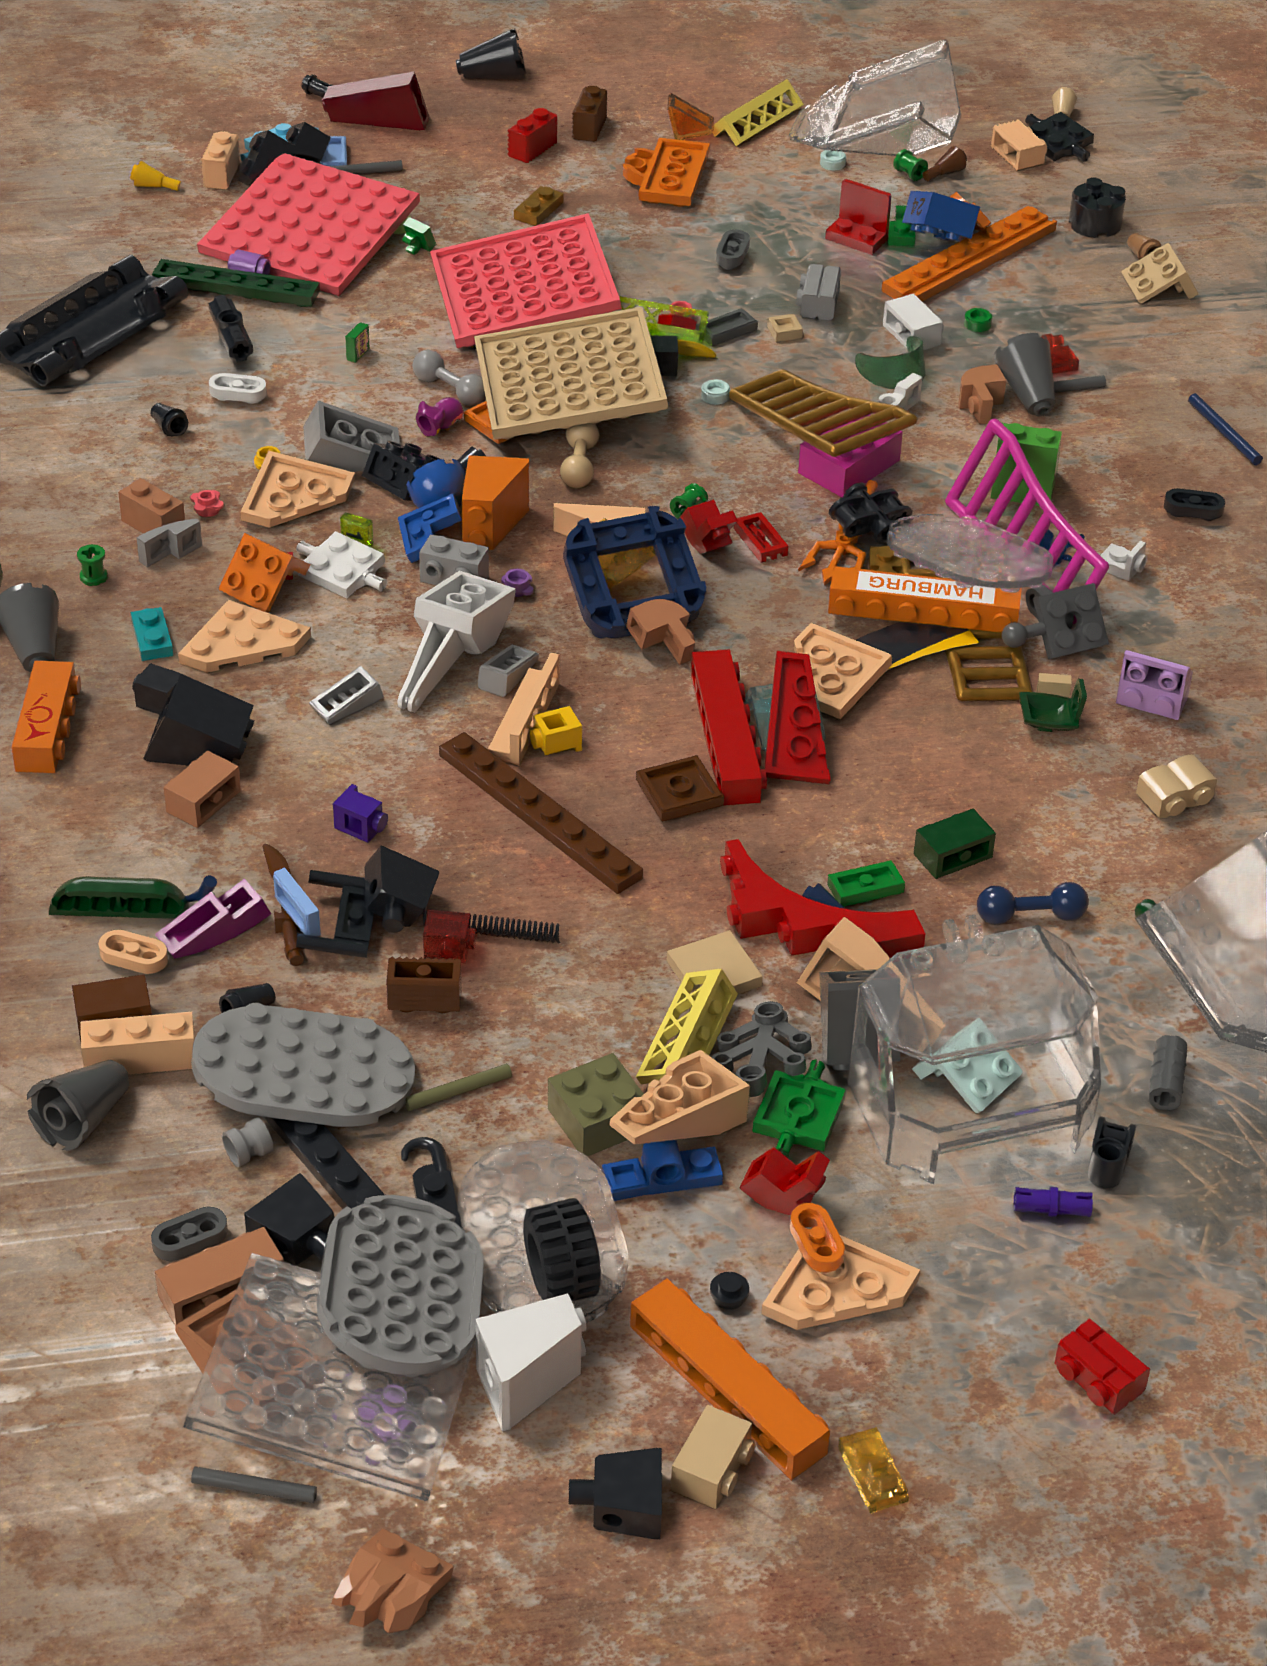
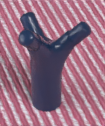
M211 875L206 876L198 890L190 895H186L188 903L200 901L210 892L215 895L213 890L217 885L216 878Z

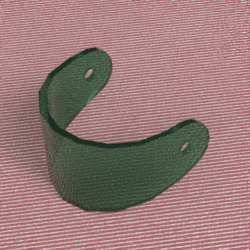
M909 336L906 341L908 353L896 356L876 357L859 353L855 357L856 368L865 379L887 389H895L898 382L903 381L912 373L922 376L923 381L926 376L923 340L916 336Z

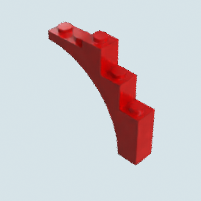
M739 839L726 841L725 856L720 857V865L723 875L729 876L732 901L731 905L727 906V917L729 924L736 927L740 939L778 932L780 942L786 943L791 956L816 952L827 935L845 917L871 936L894 964L923 958L926 933L914 909L894 912L855 911L832 907L805 898L783 887L764 873L749 857Z

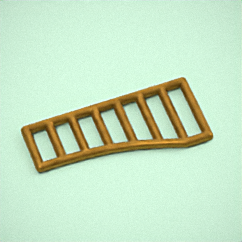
M785 369L735 387L729 392L731 400L832 457L840 456L917 423L916 415L899 406L837 393L813 384ZM874 413L873 415H870V416H868V417H865V418H863V419H860V420H858V421H855V422H853V423H850V424H848V425H845V426L840 427V428H838V429H836V430H833V431H831V432H828V433H826V434H823V435L819 436V435L822 434V433H825V432L830 431V430H832V429H835V428H837V427H839V426H842V425H844V424H847V423H849V422H852V421H854V420H857V419H859V418H862V417H864V416H867V415H869V414ZM896 418V420H893V421H891V422H888V423H886V424H884V425H881V426H879V427H876V428H874V429H871V430H869V431H866V432H864V433H861V434H859V435H857V436H854V437H852V438H849V439L844 440V441H842V442H839V443H837V444H833V443H836V442H838V441H840V440H843V439H845V438H848V437H850V436H853V435H855V434H858V433L863 432V431H865V430H867V429H870V428H872V427H875V426H877V425H880V424H882V423H885V422H887V421H890V420ZM819 420H822V421H820V422H818V423H815V424H813V425H810V426H808V427H805V426H807V425H809V424H812V423H814V422H817V421H819Z
M995 548L901 550V569L899 573L957 580H993L994 584L1007 585L999 551ZM988 561L990 567L911 569L910 562ZM969 629L976 639H1002V633ZM1009 646L955 647L944 650L951 671L956 697L959 701L1020 700L1019 692H1032L1022 646L1017 648ZM1012 659L1013 666L963 668L961 660ZM1016 679L1018 687L968 688L966 680Z

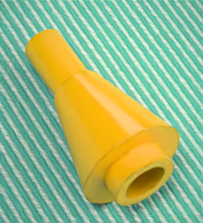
M140 161L138 165L135 164L131 171L130 179L134 181L135 187H166L176 191L180 189V180L166 177L163 173L143 161Z

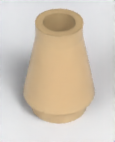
M1061 87L1052 95L1054 114L1062 112L1070 117L1077 102V96L1071 88Z

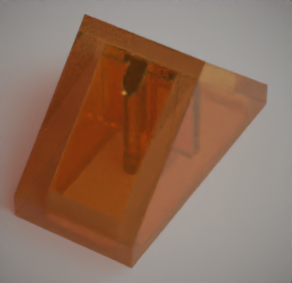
M672 93L669 94L668 113L676 140L712 134L714 131V117Z

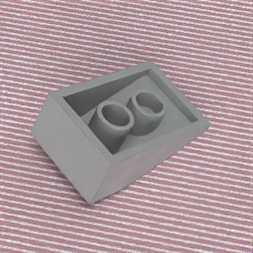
M317 401L303 426L306 460L351 472L364 470L374 443L386 444L387 441H393L400 444L397 427L321 401Z

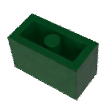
M972 808L916 829L913 854L935 879L993 858L996 832Z

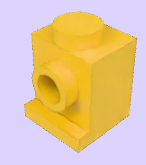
M570 706L533 715V729L530 730L529 735L534 749L541 748L545 755L574 748L575 752L582 751V725Z

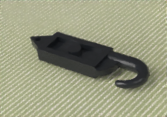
M418 1137L410 1140L401 1150V1160L407 1161L410 1152L415 1149H426L431 1153L433 1163L418 1168L413 1173L415 1198L430 1202L456 1216L454 1223L461 1227L451 1171L449 1170L444 1147L437 1140L429 1137Z

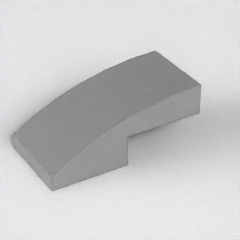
M197 519L170 523L136 537L139 562L146 567L169 554L180 559L202 546L200 521Z

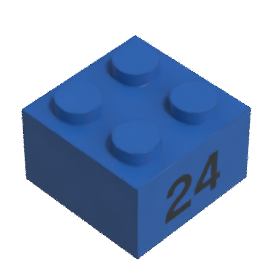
M910 191L902 223L911 225L910 230L917 233L933 234L934 238L940 240L960 242L961 238L972 239L980 206L935 192Z

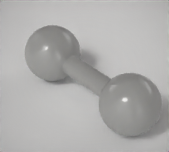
M423 350L415 356L412 368L416 377L421 381L433 382L438 379L443 380L456 388V395L459 401L469 407H474L486 400L481 376L476 374H468L462 378L445 369L442 356L434 350Z

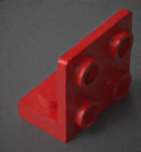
M844 179L841 184L839 218L826 229L825 239L873 255L888 241L892 195L888 192Z

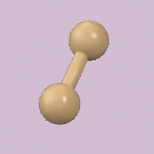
M591 423L575 425L566 430V438L569 445L574 448V454L563 461L560 467V475L563 482L572 488H582L588 485L593 478V465L585 457L587 450L596 445L599 439V430L596 424Z

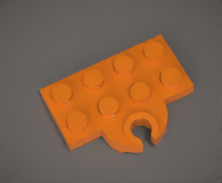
M659 138L654 151L646 148H635V153L625 158L623 176L632 184L640 186V201L673 204L677 207L691 206L710 153V143Z

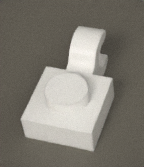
M912 373L903 381L898 382L894 393L882 394L878 402L896 405L909 410L920 401L923 377Z

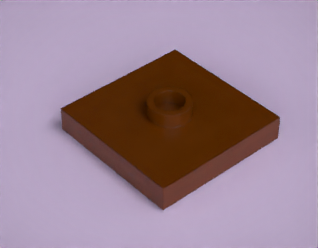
M698 755L636 771V781L661 822L724 806L723 794Z

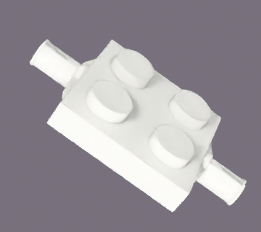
M336 531L321 545L316 547L303 540L300 541L301 543H298L296 551L307 556L304 562L311 564L306 575L298 573V576L345 598H348L357 589L366 585L380 592L385 589L387 580L375 575V572L385 563L384 553Z

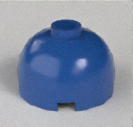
M444 459L435 460L425 464L413 473L415 479L411 484L408 481L406 485L411 500L417 508L452 493L458 501L459 507L462 505L466 472L458 460L452 459L453 463L447 464Z

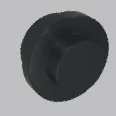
M723 1272L712 1279L710 1294L719 1307L732 1310L740 1307L749 1296L750 1287L748 1281L742 1275L735 1272Z

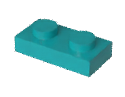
M162 607L130 612L141 660L146 661L174 656Z

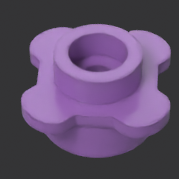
M511 569L501 578L503 584L516 588L515 597L533 593V587L530 586L532 576L526 570Z

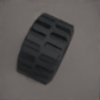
M570 1198L526 1209L523 1222L526 1255L534 1284L541 1298L546 1300L568 1293L571 1301H576L598 1295L601 1284L599 1252L591 1222L580 1202L576 1198Z

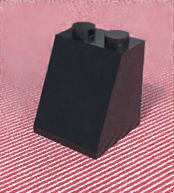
M180 674L158 717L143 759L149 762L189 766L191 762L197 760L206 751H210L231 763L234 758L240 760L247 745V742L242 739L249 736L255 721L250 719L254 705L184 674Z

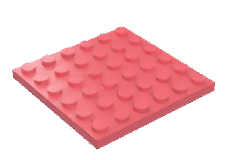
M284 153L265 169L197 243L198 252L227 262L229 256L232 253L234 254L237 249L261 254L271 262L269 275L319 282L321 291L340 296L420 203L419 193L405 188L396 187Z
M589 213L430 251L457 348L476 345L474 336L598 315L622 309L618 292Z

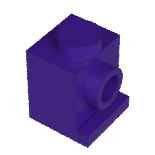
M351 784L333 802L334 828L367 843L378 832H382L387 825L388 814L382 811V802L358 792V786Z

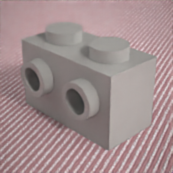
M430 534L419 552L420 582L438 585L458 571L485 579L489 577V547Z

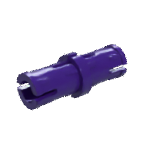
M1015 1187L1013 1210L1015 1212L1048 1213V1217H1056L1057 1214L1091 1217L1093 1194L1092 1192L1059 1191L1058 1187H1049V1190Z

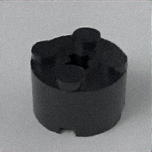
M1088 178L1086 183L1077 186L1072 192L1069 223H1072L1071 228L1076 233L1091 238H1098V233H1107L1106 237L1117 234L1122 226L1126 200L1125 189L1121 186L1102 183V180L1099 178Z

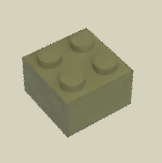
M614 1053L548 1078V1110L582 1158L628 1140L610 1126V1119L634 1097H641L644 1093Z

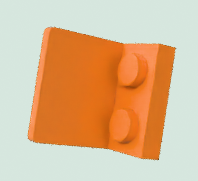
M244 533L221 581L219 590L258 610L269 613L287 574L292 576L293 572L296 571L306 575L311 564Z

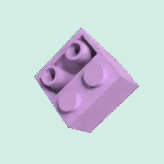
M1126 650L1116 703L1178 720L1189 695L1193 672L1190 667Z

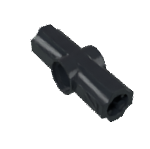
M225 295L215 296L208 306L219 333V342L225 346L229 357L234 358L237 362L246 361L253 354V345L243 325L242 313L236 310L232 299H228Z

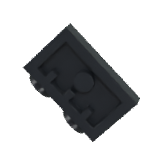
M387 441L386 444L374 443L362 476L399 498L412 501L407 491V482L412 483L415 479L413 473L417 469L440 458L422 454V448L411 443H405V446L393 441Z

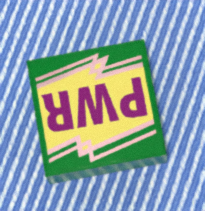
M360 322L345 336L346 358L348 361L356 363L370 349L368 324Z

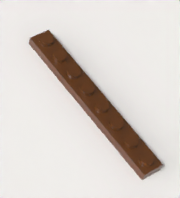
M463 732L439 746V756L616 894L621 893L643 879L642 867L467 733Z

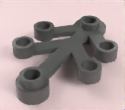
M773 1001L763 1002L755 1007L752 1021L732 1031L723 1032L718 1035L717 1042L720 1052L714 1054L711 1058L732 1072L734 1070L733 1062L752 1053L749 1064L738 1068L736 1076L750 1085L749 1097H756L761 1095L767 1086L764 1067L768 1053H771L784 1063L786 1074L792 1076L803 1074L806 1071V1060L803 1054L808 1053L812 1049L811 1036L809 1033L799 1031L788 1023L787 1012L780 1003ZM758 1033L756 1037L740 1044V1040ZM774 1033H778L788 1039L790 1048L773 1037Z

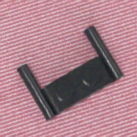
M310 870L309 884L342 888L334 939L298 934L296 948L367 958L374 913L368 911L365 907V878Z

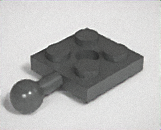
M1094 583L1033 598L1039 623L1023 626L1020 623L1013 622L1006 625L1002 631L1004 643L1012 648L1022 646L1027 638L1042 635L1048 659L1109 644ZM1068 613L1074 614L1077 619V626L1074 630L1069 629L1065 623V617Z

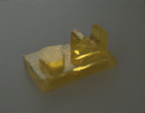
M877 1427L839 1438L838 1449L870 1513L908 1502V1489Z

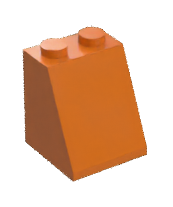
M468 456L462 494V541L489 547V550H494L529 511V458Z

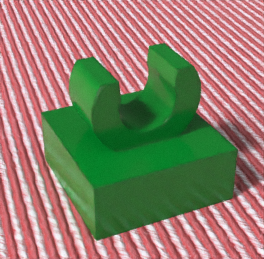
M411 217L403 223L406 234L403 236L402 242L409 245L405 249L407 252L415 255L421 248L430 252L437 245L430 226Z

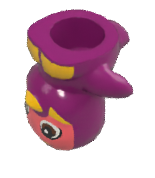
M446 397L438 401L434 406H429L425 401H421L415 417L421 432L425 436H434L440 432V429L448 431L451 425L457 423L463 417L464 410L459 400Z

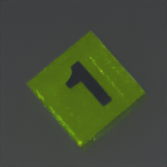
M345 512L340 517L341 534L372 547V520Z

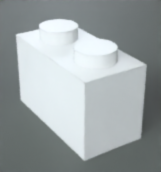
M915 294L885 301L883 326L911 354L940 346L941 335L944 329L943 321Z

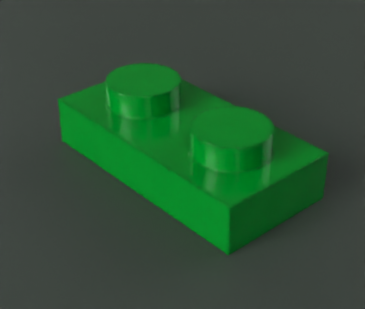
M892 860L828 874L827 885L835 899L843 907L901 894L905 890V881Z

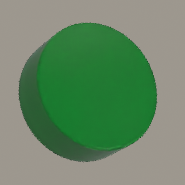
M982 308L970 309L965 313L964 326L974 332H985L992 326V314Z

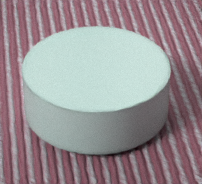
M826 149L820 154V165L827 170H841L846 165V154L839 149Z
M718 379L706 381L702 385L701 398L709 404L719 405L726 403L729 400L730 386L725 381Z

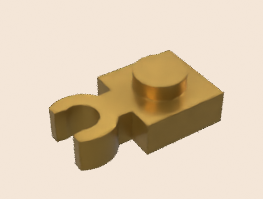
M870 546L869 570L899 573L901 569V549L899 547Z

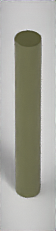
M506 1063L410 1095L406 1098L405 1106L408 1111H412L511 1078V1068Z

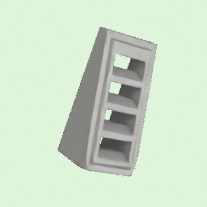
M513 644L479 666V689L502 697L506 696L525 676L528 669L537 662L539 653Z
M359 666L310 701L309 704L328 724H331L378 702L384 695L380 684L362 666ZM341 699L343 702L339 704L337 700ZM330 704L334 709L329 712L324 706Z

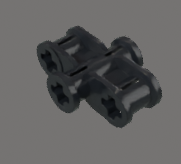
M863 482L852 485L846 490L843 498L837 500L828 512L831 519L837 520L843 527V533L848 538L864 535L872 531L874 539L878 543H885L892 539L898 532L899 527L905 525L912 517L913 510L900 501L898 492L894 488L877 491L870 495L867 492V486Z

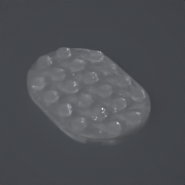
M921 514L900 518L889 526L887 544L894 551L896 557L907 558L913 561L917 567L928 568L934 571L936 576L955 580L956 585L959 587L972 588L974 586L1000 588L1005 592L1016 593L1023 587H1041L1043 582L1047 581L1053 573V556L1048 550L985 521L964 516L960 519L957 517H943V514Z
M544 1139L501 1145L485 1154L465 1174L458 1193V1211L461 1227L466 1233L472 1231L480 1244L483 1254L481 1298L495 1313L543 1300L534 1284L526 1255L523 1235L525 1212L528 1208L570 1198H576L589 1217L596 1238L601 1265V1284L598 1295L572 1301L574 1308H581L585 1321L588 1323L604 1314L618 1293H622L628 1274V1251L608 1181L601 1169L583 1153L571 1147Z

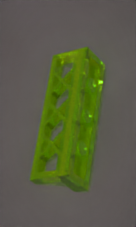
M619 296L621 303L630 304L626 308L621 304V310L632 309L636 306H642L649 315L645 319L650 336H677L678 340L703 344L709 316L708 311ZM649 308H653V309H657V310L654 311L653 313H651V311L649 310ZM665 310L675 315V312L684 314L682 316L687 318L691 315L700 316L701 320L699 330L696 331L657 324L655 317Z

